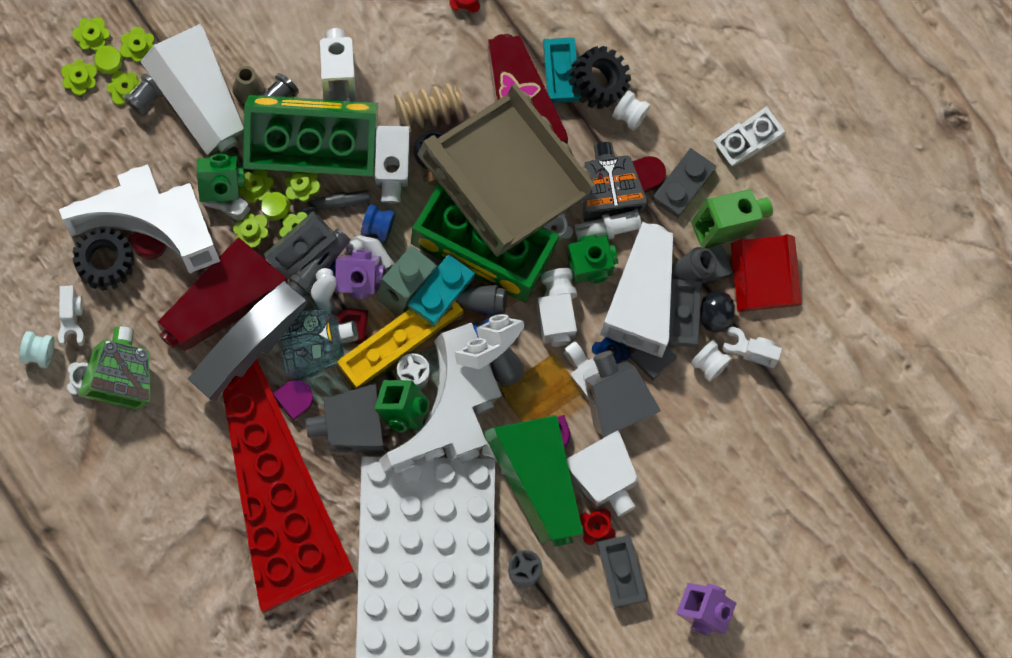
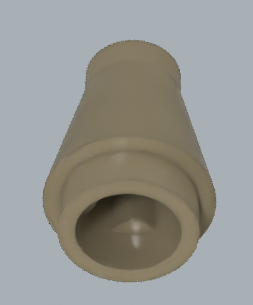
M242 66L236 72L232 91L237 100L246 103L248 95L264 93V83L252 67Z

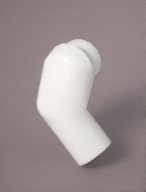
M359 235L353 237L352 241L346 246L349 255H352L353 250L372 251V256H381V265H385V268L394 264L378 239Z
M322 268L316 273L317 281L312 286L311 296L321 313H330L334 309L331 297L337 281L331 269Z

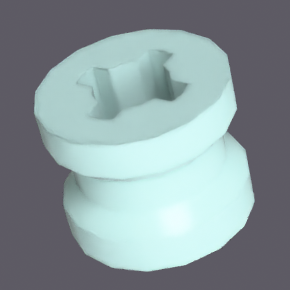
M26 331L20 346L19 362L23 364L34 362L41 368H48L54 351V336L45 335L44 337H39L32 331Z

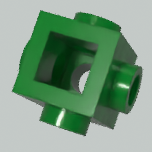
M215 154L210 158H197L196 173L199 202L215 201L216 203H228L232 200H238L239 187H245L244 169L237 166V156Z
M587 235L580 238L579 242L568 244L567 258L570 269L573 271L574 284L587 281L590 284H599L607 281L609 276L613 275L614 265L618 264V256L615 246H609L607 236Z
M383 380L374 410L386 421L391 429L405 432L407 429L422 428L424 418L429 410L430 400L412 380Z

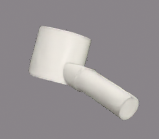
M241 198L233 200L230 205L227 203H216L215 201L202 203L203 206L226 212L235 221L243 220L244 216L250 211L248 203Z

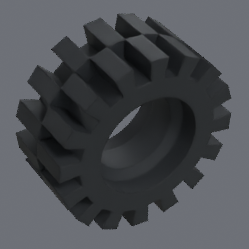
M598 46L593 47L578 57L571 65L573 68L569 70L568 75L573 77L568 80L569 85L576 86L572 92L574 96L580 93L581 98L579 101L582 104L587 100L589 101L587 107L593 108L597 105V109H603L605 106L607 108L622 98L630 88L628 82L631 80V75L625 74L630 70L628 64L622 66L621 62L625 59L622 56L616 58L615 54L617 51L614 49L607 52L606 46H601L599 49ZM593 67L599 69L605 75L608 83L607 88L600 86L595 81L592 75Z
M95 227L94 233H90L89 230L84 232L85 238L79 237L76 241L78 246L73 248L74 257L72 258L81 280L85 284L89 283L93 289H96L97 286L100 287L101 291L107 290V286H112L113 289L118 288L117 283L120 281L124 284L127 281V274L131 275L133 272L132 265H135L133 251L127 238H124L118 230L113 232L111 227H106L105 231H102L100 227ZM100 248H110L116 253L115 263L105 270L97 269L91 264L93 253Z

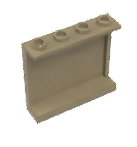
M516 83L511 86L507 95L441 137L436 138L433 135L423 141L417 154L496 257L586 199L595 186L589 171L579 165L573 157L570 147L565 142L560 141L553 132L549 120L538 113L533 106L530 96L526 92L521 91Z

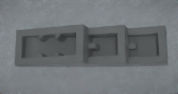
M283 281L230 329L187 379L208 399L216 401L236 375L243 377L261 352L268 354L309 301L287 282Z

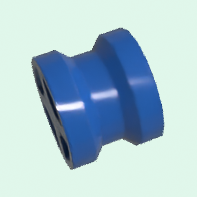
M370 204L362 223L361 235L367 237L374 235L380 241L387 242L396 212L392 210L384 212L379 210L376 205Z

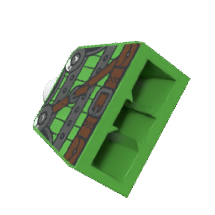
M121 326L115 327L112 341L103 340L94 347L78 396L136 410L150 402L149 352L147 349L132 346L133 329Z

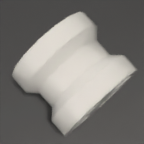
M628 91L620 100L612 117L617 121H625L628 128L635 131L648 113L651 104L647 101H639L633 92Z
M559 268L543 273L541 275V282L546 286L544 297L567 293L571 294V300L577 297L576 288L572 286L571 282L573 279L572 269Z
M712 340L695 356L690 364L694 368H700L704 372V378L711 382L728 366L732 358L728 354H722L718 350V344Z
M416 353L403 356L397 365V380H412L419 386L420 390H423L429 381V363L426 358Z

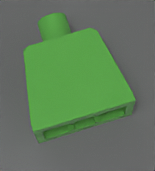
M748 189L706 199L691 220V224L701 248H710L751 234L763 218L773 215V207L769 198L765 197L756 200L753 191Z

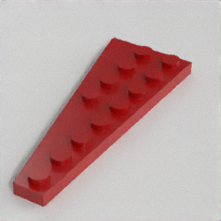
M256 359L243 377L236 375L223 391V398L258 604L263 614L349 575L354 570Z

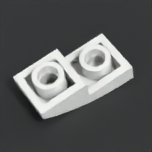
M766 106L742 124L740 122L713 141L729 164L734 167L784 136L786 132Z
M506 314L495 315L489 318L488 323L477 327L479 339L467 342L466 347L454 352L456 363L474 369H481L505 352L524 328V322L509 318Z

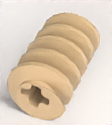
M458 83L456 84L455 91L450 84H444L443 94H441L437 86H433L430 97L424 89H419L418 99L415 98L411 91H408L405 102L399 94H394L400 126L409 127L410 133L413 130L414 122H417L421 130H425L426 120H430L434 128L437 127L439 117L443 118L446 125H450L451 115L453 114L459 123L463 122L464 108Z

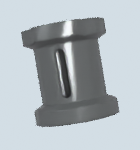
M145 73L141 76L142 81L130 94L126 93L123 96L126 104L143 117L147 114L146 109L158 96L163 97L164 95L152 77Z
M278 73L275 76L276 81L264 93L260 92L258 95L296 97L299 94V89L284 74Z

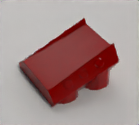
M785 234L774 237L739 239L731 243L732 256L730 266L734 274V296L738 312L802 305L794 236Z

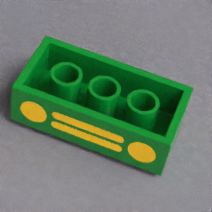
M248 95L244 105L243 169L374 176L378 103Z
M439 183L412 228L410 244L442 261L448 254L473 271L475 278L489 285L498 284L499 288L507 289L508 295L526 303L556 250L559 235L542 227L496 257Z

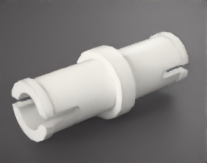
M638 209L613 216L604 214L601 219L574 224L576 237L578 238L577 241L584 236L592 234L598 237L607 236V240L614 239V235L637 229L640 230L641 219L638 216Z

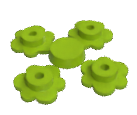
M102 18L81 19L79 22L80 26L73 30L72 36L75 41L79 42L82 50L91 48L97 51L94 56V65H85L82 60H76L73 65H64L61 69V74L64 78L62 81L63 87L71 89L73 94L81 96L86 93L87 88L92 89L95 87L96 81L94 78L97 75V70L104 74L114 73L112 75V82L107 85V91L112 94L114 104H125L123 96L126 93L130 94L141 81L137 80V75L134 72L125 74L122 71H118L123 63L122 56L124 58H132L134 62L139 63L153 47L154 36L150 33L145 34L144 29L141 27H134L130 30L129 34L126 33L121 36L122 45L119 52L113 46H105V40L110 37V32L105 28V22Z
M256 169L253 173H245V187H239V194L242 197H246L249 203H255L257 200L262 201L261 207L264 215H257L255 217L253 214L248 213L244 216V220L237 221L233 227L237 235L236 239L238 237L241 238L252 249L260 246L262 239H266L269 236V231L266 228L268 226V219L276 221L284 218L282 222L284 227L279 232L283 238L307 217L305 212H299L297 215L288 214L290 210L289 199H299L302 202H306L310 199V195L317 194L321 188L320 183L317 181V173L293 172L292 176L285 179V185L288 187L286 189V196L279 192H271L270 188L274 186V180L268 177L266 170Z

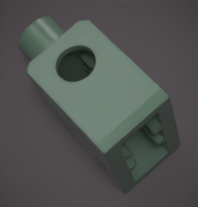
M410 246L381 279L377 300L399 317L409 310L408 303L438 266L414 246ZM394 292L398 298L394 297L391 293Z

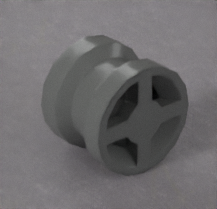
M518 551L509 562V579L513 584L522 588L532 587L538 582L542 573L541 559L532 551Z

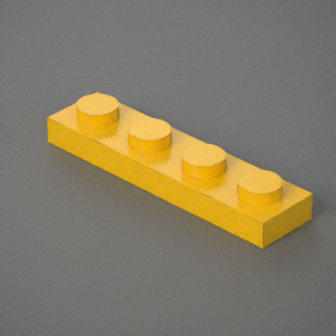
M455 301L435 327L409 309L337 361V365L355 389H359L461 316L463 309Z

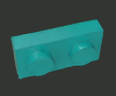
M575 38L543 39L546 90L552 103L579 102L580 93L574 96L572 90L576 86H570L568 81L573 77L568 75L569 70L573 68L571 65L577 59Z
M448 254L410 300L408 308L435 327L475 278V273Z

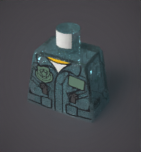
M329 310L301 311L280 338L286 375L295 380H301L336 365L337 361L344 356L343 344L358 340V330L355 322L350 321L339 324L337 316Z

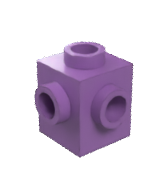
M353 250L352 255L342 254L336 259L337 285L335 292L351 293L352 298H370L371 294H375L379 290L381 279L386 274L385 265H381V256H372V251Z
M688 583L676 614L692 624L691 629L697 633L710 636L711 632L725 634L737 603L725 596L726 590L713 584L703 586Z

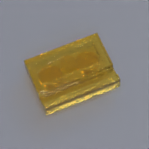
M553 353L526 371L520 381L501 388L500 393L517 417L523 422L550 416L581 395L582 390L573 381L572 376L556 354Z

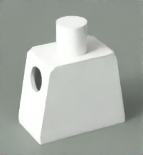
M330 29L326 32V38L320 40L323 99L356 101L352 38L346 37L343 29Z
M376 126L375 183L376 186H382V203H401V187H408L410 130L407 126ZM395 165L398 167V170L390 173L387 171V167Z
M618 430L567 459L572 483L595 509L610 502L618 517H621L636 507L627 491L636 486L638 479Z

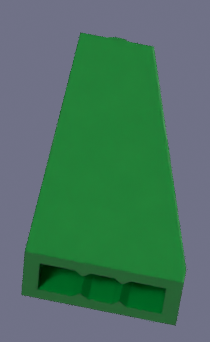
M557 415L494 427L484 431L485 438L540 542L552 541L553 547L573 543L572 536L583 534Z

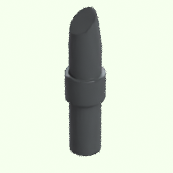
M368 190L350 193L340 192L333 193L331 196L310 200L307 204L309 207H316L317 210L342 209L350 205L369 203L370 196Z

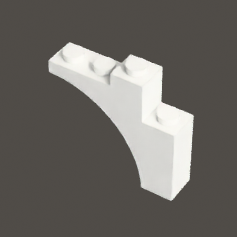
M148 164L132 168L126 173L118 175L121 186L105 190L96 196L83 201L73 202L69 206L59 209L62 220L71 236L88 230L94 231L95 227H100L101 230L106 229V227L131 230L149 235L166 244L182 259L189 273L220 262L191 184L176 186L160 194Z
M472 322L443 332L434 340L439 359V386L433 408L422 428L411 440L387 452L379 459L384 472L394 468L396 473H400L414 467L413 461L425 457L426 462L445 455V453L450 461L460 458L461 463L480 456L478 451L487 445L476 415L493 409V403L502 395L489 364L481 369L458 365L454 353L466 347L467 342L478 339Z

